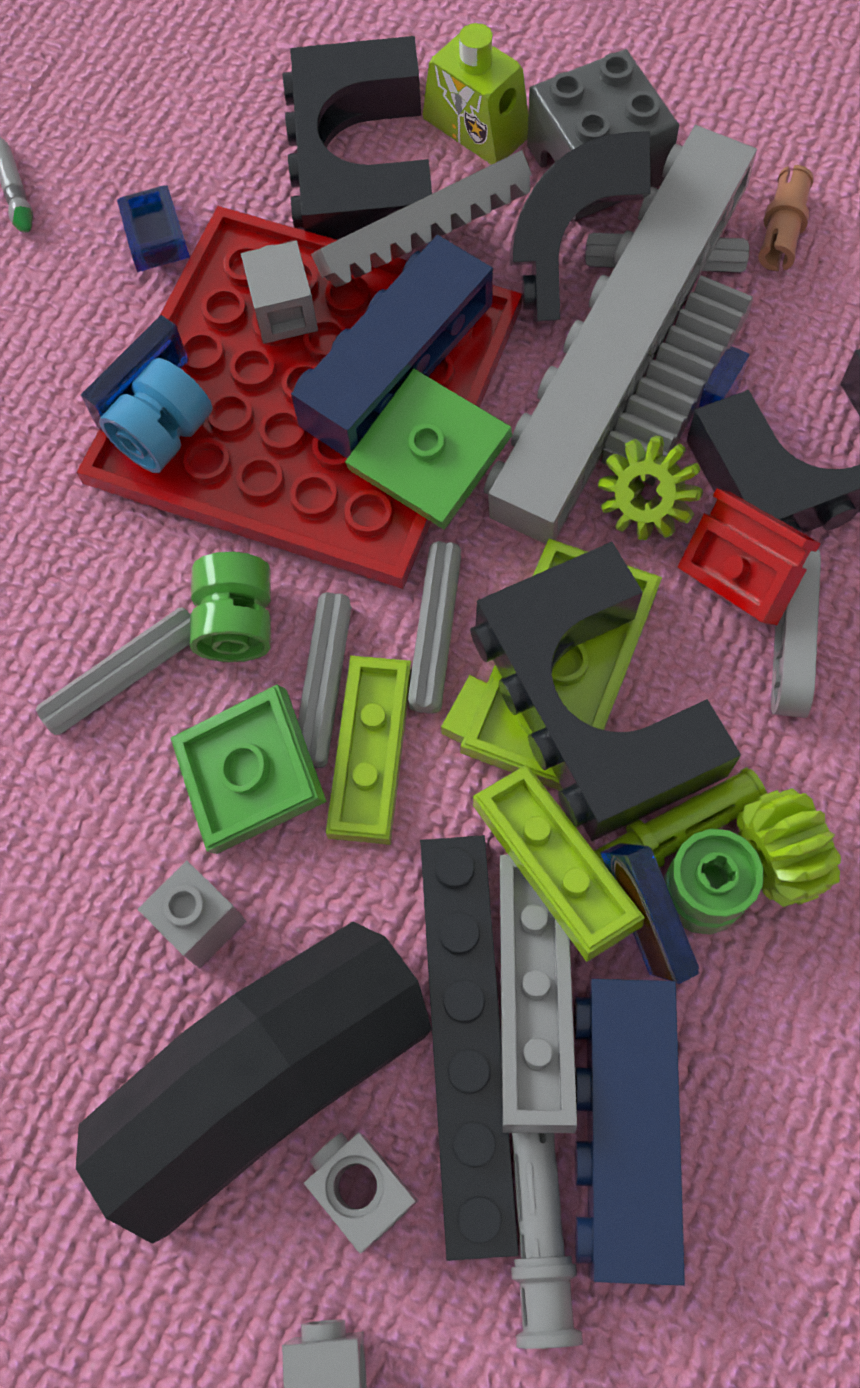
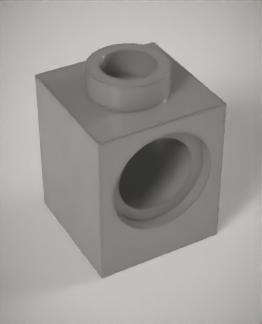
M297 240L278 245H267L257 250L241 253L263 344L318 331L312 295Z
M188 861L178 868L138 908L142 915L185 958L199 969L247 922L237 909Z
M359 1132L350 1141H348L343 1133L338 1134L310 1160L316 1172L304 1182V1185L360 1254L367 1251L418 1202V1199L366 1136ZM354 1165H365L373 1172L377 1182L374 1199L362 1209H355L347 1205L342 1199L339 1190L342 1175Z
M336 1319L302 1323V1337L291 1338L282 1345L284 1388H367L364 1332L346 1333L345 1320Z

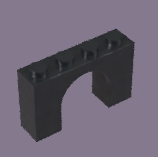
M415 36L290 48L292 71L282 72L286 106L294 105L295 111L285 112L289 146H297V153L288 154L292 188L300 187V195L291 196L294 228L339 240L431 195L432 185L429 159L364 165L340 159L327 149L329 143L337 134L357 123L421 116L420 82Z
M857 349L840 384L859 416L860 349ZM749 390L695 409L686 441L714 492L716 488L731 492L802 533L821 526L825 530L838 528L849 522L860 512V464L844 469H826L812 466L797 459L779 443Z
M609 542L477 600L476 625L470 629L472 640L484 662L493 660L503 678L499 680V688L508 709L514 716L522 713L532 733L528 735V741L536 761L543 770L552 768L563 789L558 791V797L566 816L575 827L583 825L591 842L727 778L741 757L739 750L708 699L643 729L629 732H613L598 729L581 721L567 709L559 698L553 683L552 670L560 658L575 646L635 619L643 591L613 542Z

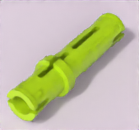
M745 767L736 775L689 798L682 804L646 823L639 819L630 823L626 827V834L594 850V852L611 874L613 870L614 878L615 860L624 867L629 875H633L645 868L653 872L664 866V858L678 851L681 845L693 834L708 829H719L737 819L738 813L744 811L745 805L757 801V797L767 794V791L758 775L752 769ZM615 855L616 857H614V859H613L612 868H611L612 858H613V856Z

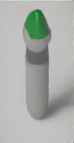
M0 137V184L9 206V219L20 232L28 233L32 229V207L27 202L12 151L8 143Z

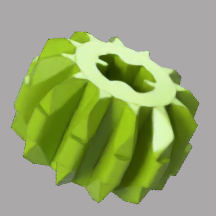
M654 436L650 439L647 445V452H645L642 444L637 439L627 442L625 444L627 459L622 455L613 454L606 461L608 467L617 476H604L598 481L600 489L615 493L614 497H611L601 505L602 511L610 513L619 508L623 515L617 521L616 529L623 532L633 521H636L637 536L640 540H647L650 537L654 524L664 538L671 536L675 532L673 518L687 524L694 516V512L684 501H698L703 495L702 488L685 484L686 480L693 478L700 472L699 465L693 463L680 469L677 462L686 451V448L681 444L676 445L670 450L667 456H663L664 441L662 436ZM650 476H654L660 481L656 489L658 495H655L651 500H647L641 495L645 487L642 481L647 480Z
M793 788L782 792L775 790L757 797V801L745 805L744 811L738 813L737 826L740 830L738 835L745 838L759 855L763 865V886L761 889L768 899L774 900L782 907L795 903L801 905L819 898L818 895L825 893L831 889V886L840 882L838 865L841 863V855L833 842L836 834L829 831L825 823V813L816 810L813 799L806 793L800 794Z

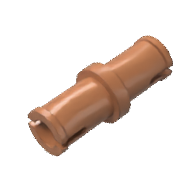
M794 165L790 182H788L790 175L789 166L780 171L774 200L768 204L763 220L766 233L758 258L761 265L771 271H779L783 253H785L782 264L783 269L787 270L793 265L799 235L805 231L808 225L809 209L806 205L814 178L812 172L802 165Z

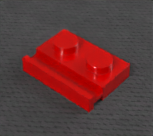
M716 488L713 497L717 501L710 514H703L677 568L760 622L777 626L807 571L803 565L811 551L817 552L821 543L739 496Z

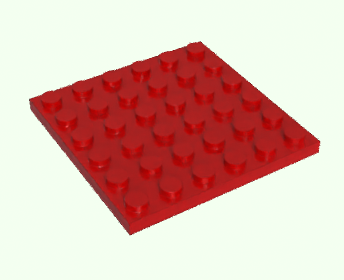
M217 206L156 321L157 324L152 328L153 330L163 321L172 346L160 358L182 369L203 389L211 401L213 407L212 414L192 437L179 436L181 442L180 450L160 473L150 472L134 463L109 440L100 427L77 470V474L85 485L404 589L431 521L351 472L345 463L346 457L300 428L291 393L294 391L300 376L306 370L314 369L331 351L336 337L344 329H351L367 312L369 303L375 294L382 289L387 290L400 276L407 260L398 257L393 259L391 257V262L377 268L371 265L370 272L356 278L351 275L350 282L335 288L325 277H321L311 254L337 241L336 239ZM297 240L312 295L318 331L263 344L241 253L257 250L267 245H278ZM493 285V303L490 308L430 374L429 378L480 408L522 308L523 293ZM131 389L127 394L133 396V390Z

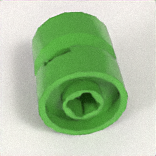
M216 552L197 559L192 566L191 600L197 606L190 615V648L192 652L202 658L221 662H245L266 655L271 649V616L269 611L265 609L271 601V569L269 564L260 557L240 552Z
M708 829L695 833L681 845L662 880L661 897L666 911L679 926L693 933L711 935L727 930L756 901L763 886V865L752 845L745 838L729 830Z

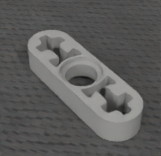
M819 550L817 552L811 551L803 565L807 571L778 625H775L771 710L774 715L807 718L811 710L816 678L821 570Z

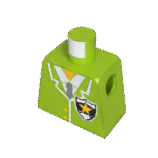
M472 23L463 27L456 37L432 57L428 67L423 119L492 165L509 157L527 140L528 106L524 72L519 62L492 45L493 34L488 26L481 23Z

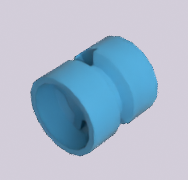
M157 358L153 359L133 381L132 390L134 395H121L99 420L103 432L124 455L142 468L153 473H160L181 448L179 436L192 437L213 411L211 401L206 393L188 374L171 362Z

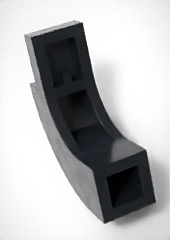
M650 131L610 134L581 144L556 161L532 189L515 224L510 248V266L532 264V275L522 276L523 309L533 310V322L560 320L559 249L563 234L573 217L581 210L597 203L642 200L651 194Z

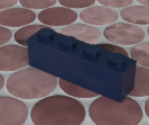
M438 234L422 252L416 251L407 260L400 276L387 290L382 289L375 294L369 303L367 312L351 329H344L336 337L331 351L314 369L306 370L298 379L291 396L299 427L348 458L412 370L416 369L429 377L493 303V267Z
M591 979L587 987V997H575L574 1006L575 1039L587 1040V1068H575L576 1110L587 1111L588 1141L575 1142L576 1186H588V1217H576L575 1220L576 1263L588 1264V1278L593 1282L685 1286L676 981Z

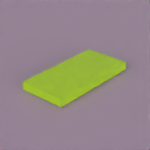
M549 538L533 576L588 551ZM628 565L627 567L643 591L635 619L575 646L560 658L552 670L556 692L567 709L581 721L605 730L662 580L660 576ZM495 665L461 743L460 753L511 773L527 764L543 785L559 791L563 788L552 768L543 770L538 762L532 758L478 739L497 692L500 689L499 680L503 679ZM522 713L518 714L519 726L526 734H531L532 731Z

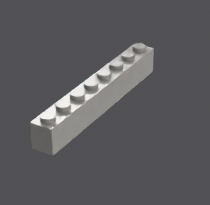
M694 125L683 146L678 144L673 146L663 169L662 177L665 178L659 189L651 187V194L645 197L638 215V219L641 222L636 231L631 232L627 230L619 242L614 256L616 266L610 277L601 275L592 291L589 300V308H592L584 322L576 320L572 325L564 344L563 352L566 355L559 368L550 366L546 371L537 394V398L540 399L539 404L532 415L524 413L519 419L511 438V445L514 448L507 461L504 463L498 460L487 477L484 493L488 495L490 519L544 544L547 543L549 538L557 539L603 454L611 430H615L620 414L625 413L631 395H635L639 381L647 373L650 362L654 360L661 343L666 338L669 329L673 325L749 184L757 148L698 125Z

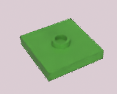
M413 369L345 463L351 472L445 530L513 436L511 426L416 369Z
M278 684L170 738L207 852L221 853L327 802L287 689Z

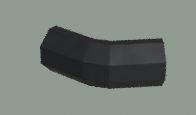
M352 921L238 991L183 1031L79 1123L76 1170L105 1218L151 1244L167 1237L273 1146L315 1114L428 1035L432 1028L419 981L385 936Z

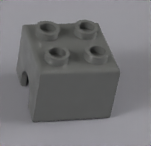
M627 49L610 53L604 58L571 71L560 73L551 79L530 87L527 147L540 167L547 166L548 152L556 162L581 144L599 137L625 132L650 131L651 187L657 188L661 186L665 179L662 177L666 160L677 141L679 123ZM623 201L601 202L591 205L577 213L573 219L577 221Z

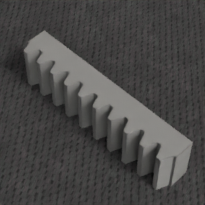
M521 150L312 253L311 256L321 277H325L335 288L351 281V275L356 278L370 272L371 265L377 268L392 261L391 257L395 259L407 254L412 249L431 242L437 234L443 236L458 227L470 223L476 218L490 213L494 209L530 193V176L532 173L523 151Z
M702 275L700 276L695 291L691 292L688 297L685 309L680 310L675 326H671L665 343H661L655 361L652 360L650 362L645 378L642 377L639 381L636 394L631 395L625 413L620 414L615 430H611L603 449L601 463L607 465V459L613 454L622 455L627 459L625 444L633 439H637L642 444L645 452H647V445L654 436L663 437V456L668 455L670 450L677 445L695 409H697L746 321L753 303V296ZM650 476L643 482L654 486L657 478Z
M500 855L503 1133H575L577 1128L570 939L510 856Z

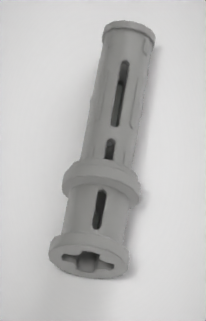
M512 1133L521 1259H514L515 1267H511L512 1280L519 1282L523 1331L516 1335V1345L519 1349L560 1348L583 1344L582 1332L574 1328L570 1280L577 1276L576 1264H572V1256H565L554 1133Z

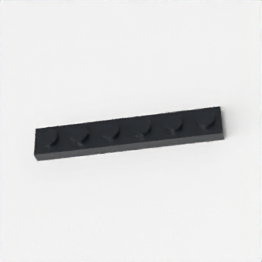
M485 835L420 840L446 1261L518 1256L509 1133H503L502 1044Z

